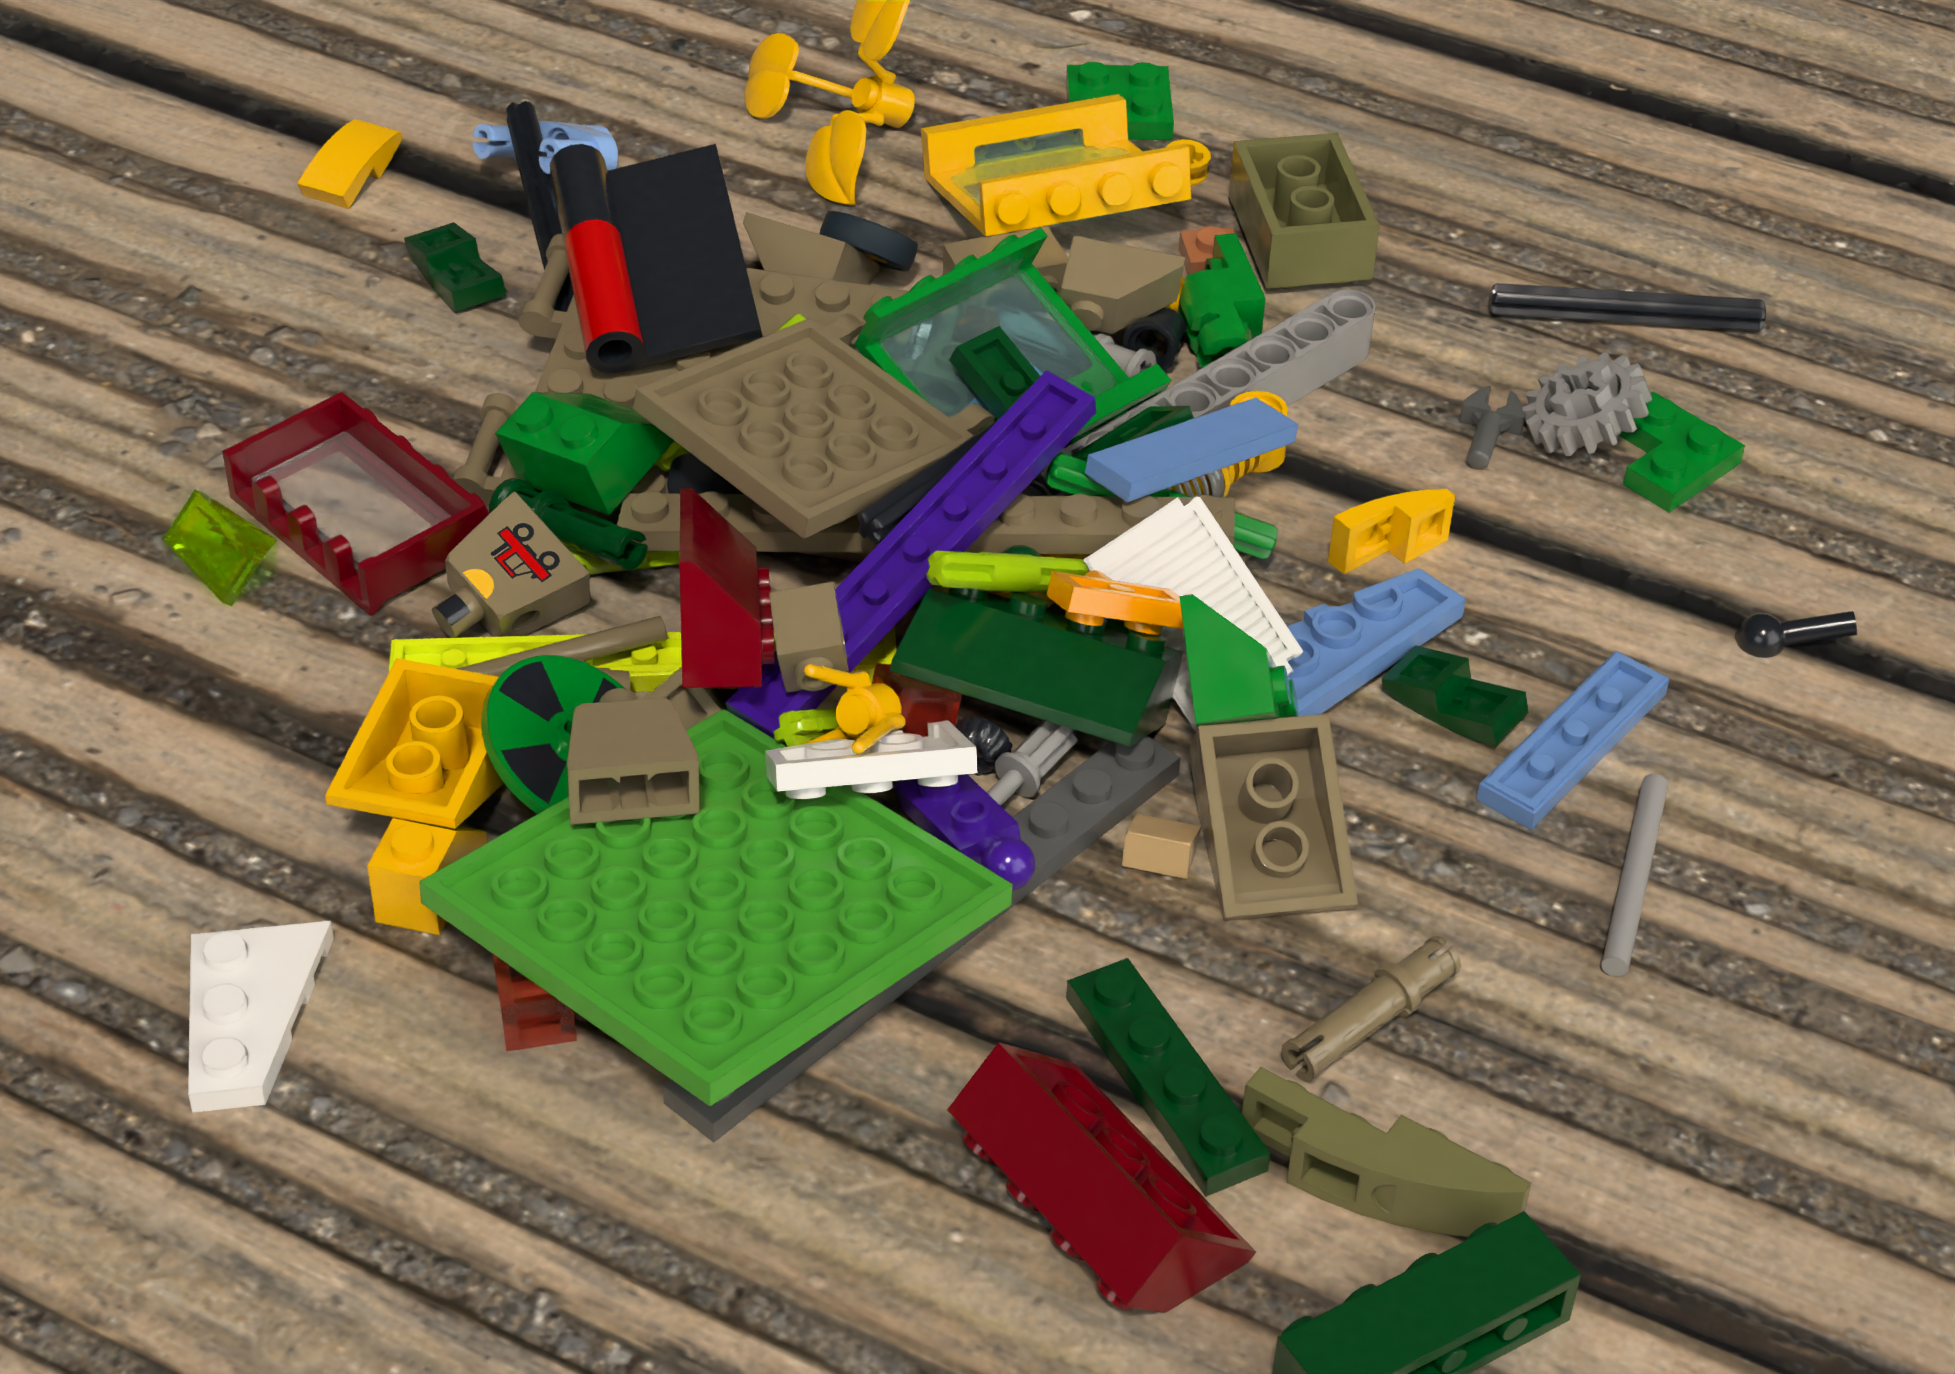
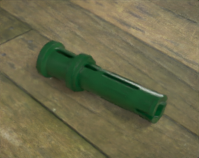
M510 478L497 486L491 496L489 514L505 498L516 492L564 545L593 557L609 561L622 569H636L646 557L648 545L641 544L647 540L644 534L621 527L589 513L570 507L567 499L559 493L553 491L539 493L534 491L528 482L517 478Z

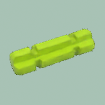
M836 708L784 712L779 716L780 727L774 730L773 733L777 743L785 742L787 747L804 744L835 730L839 726L836 720Z

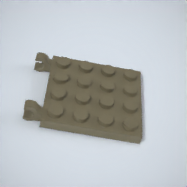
M849 313L838 317L834 322L823 327L811 318L646 384L636 389L633 409L803 539L860 513L977 434L981 428L994 422L995 418L993 414L976 403L970 404L958 414L948 417L865 358L854 344L851 343L860 334L865 323Z

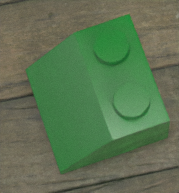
M532 392L495 433L518 479L528 482L533 488L559 493L568 501L606 515H610L674 442L672 438L659 430L633 408L589 393Z
M1193 594L1179 596L1196 725L1298 717L1295 686L1293 679H1288L1285 665L1276 666L1266 647Z

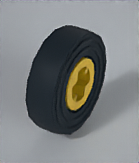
M828 211L820 229V235L846 242L881 266L898 271H909L917 253L918 243L914 242L911 238L880 224L839 211Z

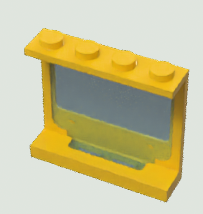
M1119 94L921 128L925 180L986 237L1191 199L1189 147L1186 144L1148 151H1142L1128 140L1126 99Z

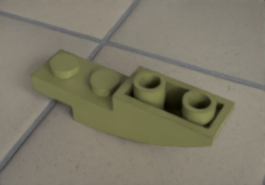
M1261 1066L1245 1084L1242 1115L1265 1145L1290 1158L1287 1183L1323 1201L1397 1226L1469 1237L1472 1232L1486 1223L1495 1222L1499 1224L1526 1210L1531 1182L1514 1174L1506 1166L1497 1162H1491L1449 1140L1443 1133L1432 1128H1426L1402 1114L1386 1133L1371 1125L1363 1117L1354 1113H1348L1308 1092L1299 1083L1285 1080Z

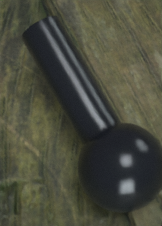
M1853 611L1780 622L1770 614L1756 613L1746 617L1740 623L1736 632V642L1740 649L1749 655L1759 658H1770L1780 654L1785 646L1857 635V625Z

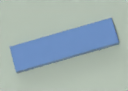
M1255 397L1089 454L1085 474L1125 502H1130L1294 443L1299 424Z
M1615 651L1479 783L1476 800L1532 830L1666 695L1670 678Z

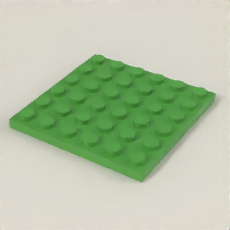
M722 709L686 730L699 758L700 813L570 825L569 800L567 797L419 881L421 903L708 1106H712L1010 907L1013 886L1012 883L864 793L853 791L851 785L826 787V794L817 798L793 799L786 797V791H777L767 778L765 758L766 750L784 748L786 746L777 743L775 739L726 709Z

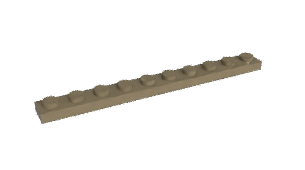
M655 491L628 493L623 500L617 525L644 534L647 540L641 544L648 545L647 551H679L680 494H662ZM719 492L699 494L756 547V551L871 552L878 545L874 544L868 537L863 538L858 531L860 527L857 519L858 514L803 539L745 494H722ZM1019 494L965 552L1002 553L1011 546L1026 545L1035 549L1039 554H1093L1177 497H1152L1147 495L1130 502H1125L1119 497L1088 496L1084 494L1070 496H1027ZM1209 495L1178 497L1183 506L1190 503L1193 498L1201 497L1234 547L1235 497H1213Z

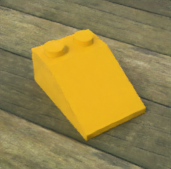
M396 658L325 794L326 805L456 829L504 783L489 759L481 728V713L484 700L489 689L499 677Z

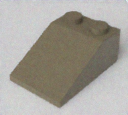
M1329 714L1198 726L1189 753L1198 815L1223 921L1357 908L1358 899Z

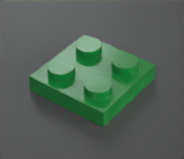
M1099 62L1067 65V103L1119 94L1126 99L1128 140H1173L1174 118L1168 66H1156L1145 62L1134 65H1104Z

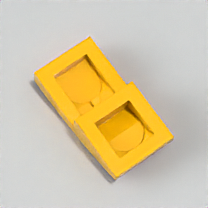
M354 119L339 129L323 145L303 172L297 185L303 196L350 209L367 177L381 178L400 145L403 136L400 131Z
M1448 489L1405 492L1375 499L1333 517L1328 563L1342 574H1346L1386 552H1390L1405 564L1448 541L1455 494Z

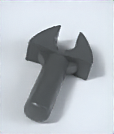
M1491 386L1474 392L1462 403L1459 422L1477 426L1466 457L1467 463L1472 468L1483 469L1488 466L1500 432L1522 435L1525 413L1522 412V403L1512 390L1509 393L1506 406L1498 408L1495 412L1491 411V407L1488 405Z

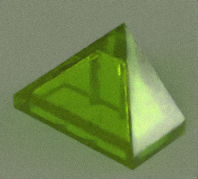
M198 490L193 491L163 537V540L223 604L232 606L277 541L268 533Z

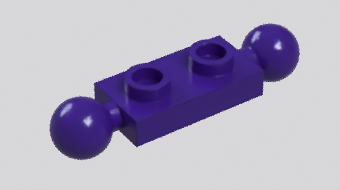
M968 774L958 775V782L956 784L941 787L919 785L918 779L892 781V787L897 791L900 808L921 829L1012 883V891L1024 887L1031 880L1035 871V857L1031 848L1021 840L1018 822Z

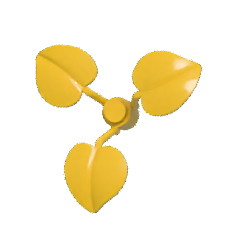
M857 0L850 25L851 37L854 41L861 43L858 49V56L876 75L861 78L853 89L793 71L799 53V46L794 38L784 33H775L766 37L757 46L751 58L748 70L749 79L745 86L744 99L746 108L752 116L760 119L773 117L782 108L787 99L790 80L852 99V104L857 108L859 113L845 110L840 114H834L831 117L830 126L818 129L809 144L805 161L806 177L811 187L819 195L830 201L844 205H855V182L866 142L865 123H872L877 126H882L884 123L894 128H900L907 123L912 115L915 104L913 91L894 83L896 74L885 70L877 62L893 46L910 0Z

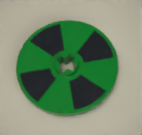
M534 656L511 665L489 689L481 713L482 736L491 763L509 790L537 814L568 797L567 760L574 708L585 703H598L606 692L616 688H624L619 682L598 668L564 656Z

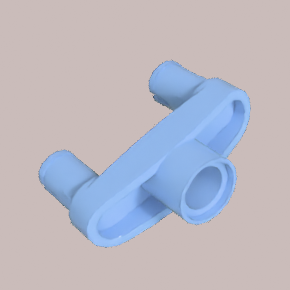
M538 121L543 138L539 151L547 153V156H539V164L545 173L550 174V162L553 155L560 149L575 144H585L596 148L604 157L607 169H616L618 150L616 142L607 128L602 125ZM479 124L475 127L473 137L490 140V142H473V150L477 157L481 159L513 158L517 162L508 126Z

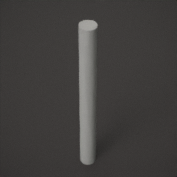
M1659 774L1646 775L1642 780L1601 967L1603 971L1615 977L1624 976L1628 973L1668 790V781Z

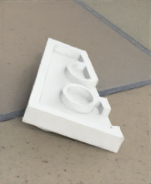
M948 720L928 723L927 737L903 733L899 729L890 731L861 754H856L852 751V744L855 741L847 739H832L765 751L767 778L777 791H786V797L793 799L821 797L826 794V787L852 785V790L855 792H883L892 789V781L918 779V784L922 786H949L958 782V775L977 773L976 746Z
M331 920L191 934L188 1095L192 1113L266 1105L293 1040L291 1029L301 1005L307 1004L315 986L314 973L321 956L327 957L334 941Z

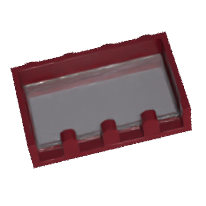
M343 392L222 451L230 498L370 616H373L388 599L446 569L445 559L448 554L489 515L484 501L476 493L466 491L449 477L442 466L432 464L417 452L404 436H397L379 422L370 409L362 408Z

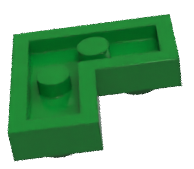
M1651 392L1652 401L1645 403L1649 412L1647 417L1633 418L1637 429L1633 433L1622 431L1618 435L1646 452L1645 455L1627 466L1623 485L1670 513L1741 464L1745 445L1723 433L1717 427L1706 423L1677 406L1671 400Z

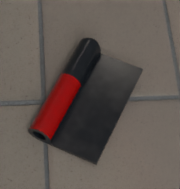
M716 144L612 170L607 169L601 152L589 145H569L553 155L550 162V175L586 360L591 367L599 372L619 373L763 337Z

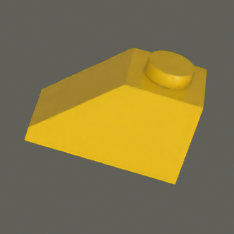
M392 818L367 865L375 922L440 936L447 921L421 903L419 881L486 844V831L462 826L453 829Z

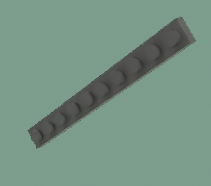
M1145 736L1130 747L1114 741L1109 742L1013 816L1019 824L1021 840L1031 848L1034 854L1035 871L1031 880L1024 887L1012 891L1010 907L712 1106H708L672 1079L663 1085L664 1104L713 1143L1179 776L1180 757L1148 736Z

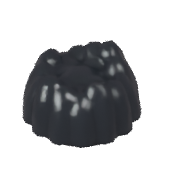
M963 717V719H958L955 727L976 746L977 773H974L975 775L979 776L993 771L998 757L1002 753L1012 752L1013 744L1009 741L1006 733L996 724L979 717Z

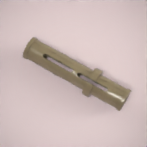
M1432 936L1426 940L1424 945L1399 963H1385L1374 972L1375 975L1372 976L1370 984L1298 1036L1289 1039L1282 1045L1283 1059L1288 1068L1292 1070L1305 1060L1306 1065L1297 1071L1296 1076L1301 1080L1311 1081L1316 1078L1319 1072L1394 1017H1408L1419 1008L1418 1005L1421 1004L1424 995L1460 971L1461 963L1456 950L1451 946L1437 957L1435 953L1443 948L1447 941L1439 936Z

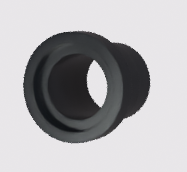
M1162 308L1147 317L1136 320L1123 337V347L1136 352L1140 349L1152 351L1155 354L1156 363L1165 371L1175 362L1179 355L1181 342L1186 336L1185 321L1175 310ZM1152 330L1160 333L1166 342L1158 339Z

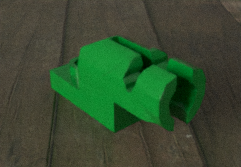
M1236 233L1214 235L1213 257L1206 259L1205 270L1189 274L1185 277L1178 312L1185 321L1189 345L1196 354L1200 369L1262 334L1266 298Z

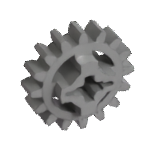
M1603 352L1596 360L1588 362L1585 355L1579 356L1577 365L1571 368L1562 363L1557 365V372L1552 377L1541 376L1538 379L1541 390L1527 392L1526 397L1529 404L1522 407V412L1525 413L1526 424L1534 443H1543L1548 453H1552L1562 446L1565 456H1571L1577 448L1585 446L1588 454L1594 453L1597 443L1604 440L1613 446L1618 443L1617 436L1622 431L1633 433L1637 429L1633 418L1647 417L1649 412L1645 403L1652 401V396L1638 363L1630 365L1628 357L1625 355L1611 362L1608 352Z

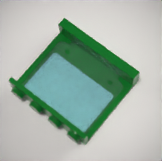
M1041 227L1020 238L1016 234L1010 235L998 243L991 252L979 258L974 254L969 255L958 262L950 272L938 278L928 275L918 281L908 293L893 299L891 296L881 298L864 314L863 319L866 323L854 344L865 358L943 414L951 417L974 403L979 404L990 412L949 359L956 346L1000 326L1040 376L1047 370L1095 397L1097 413L1064 448L1164 391L1172 381L1157 363L1129 378L1034 267L1032 262L1048 236Z

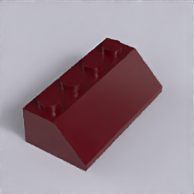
M693 488L680 489L679 568L682 688L762 687L761 664H774V627L769 592H771L769 567H757L756 547Z
M998 1042L947 1109L966 1130L962 1136L965 1144L982 1159L990 1163H996L1009 1177L1005 1185L1012 1196L1026 1207L1041 1212L1053 1226L1050 1236L1054 1242L1072 1257L1085 1261L1099 1276L1095 1282L1098 1290L1110 1302L1123 1310L1131 1311L1133 1308L1166 1313L1244 1266L1256 1253L1252 1246L1075 1063Z

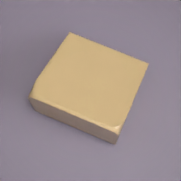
M1136 814L1128 826L1124 837L1122 866L1188 879L1201 833V826Z

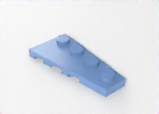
M1418 568L1356 591L1353 595V602L1340 607H1328L1324 603L1305 610L1302 621L1287 626L1303 650L1299 657L1288 661L1294 671L1288 675V679L1292 678L1294 682L1298 716L1322 714L1401 660L1415 645L1421 646L1463 617L1466 598Z

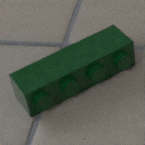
M1525 1211L1499 1224L1489 1222L1472 1232L1466 1241L1441 1254L1428 1253L1419 1257L1405 1272L1378 1286L1367 1284L1358 1288L1349 1295L1344 1303L1317 1317L1308 1315L1292 1322L1277 1337L1272 1374H1469L1569 1321L1581 1274Z

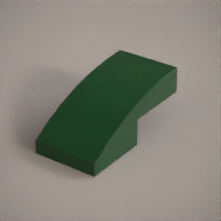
M449 223L404 238L406 249L421 274L437 295L453 311L458 312L506 296L502 275L480 259L476 238L456 223Z
M1415 645L1381 678L1383 689L1417 714L1456 734L1494 747L1529 713L1526 692L1471 679L1468 658Z

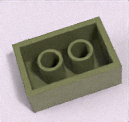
M1328 133L1234 141L1229 197L1266 289H1292L1304 285L1346 284L1351 281L1373 280L1380 225L1339 134Z

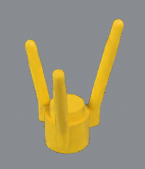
M814 664L805 666L804 674L806 676L847 687V691L841 696L836 708V720L839 726L835 730L804 744L832 739H857L852 744V751L856 754H861L890 731L901 729L905 726V718L901 715V703L895 691L885 684H871L867 672L849 673Z

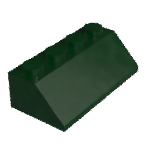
M937 585L929 588L892 659L890 671L1130 747L1166 724L1184 651L1165 646L1167 639L1160 634H1146L1131 629L1129 634L1108 629L1106 628V619H1104L1102 626H1091L1071 621L1065 615L1046 610L1048 602L1036 596L1012 593L1010 598H1006L984 590L948 588Z

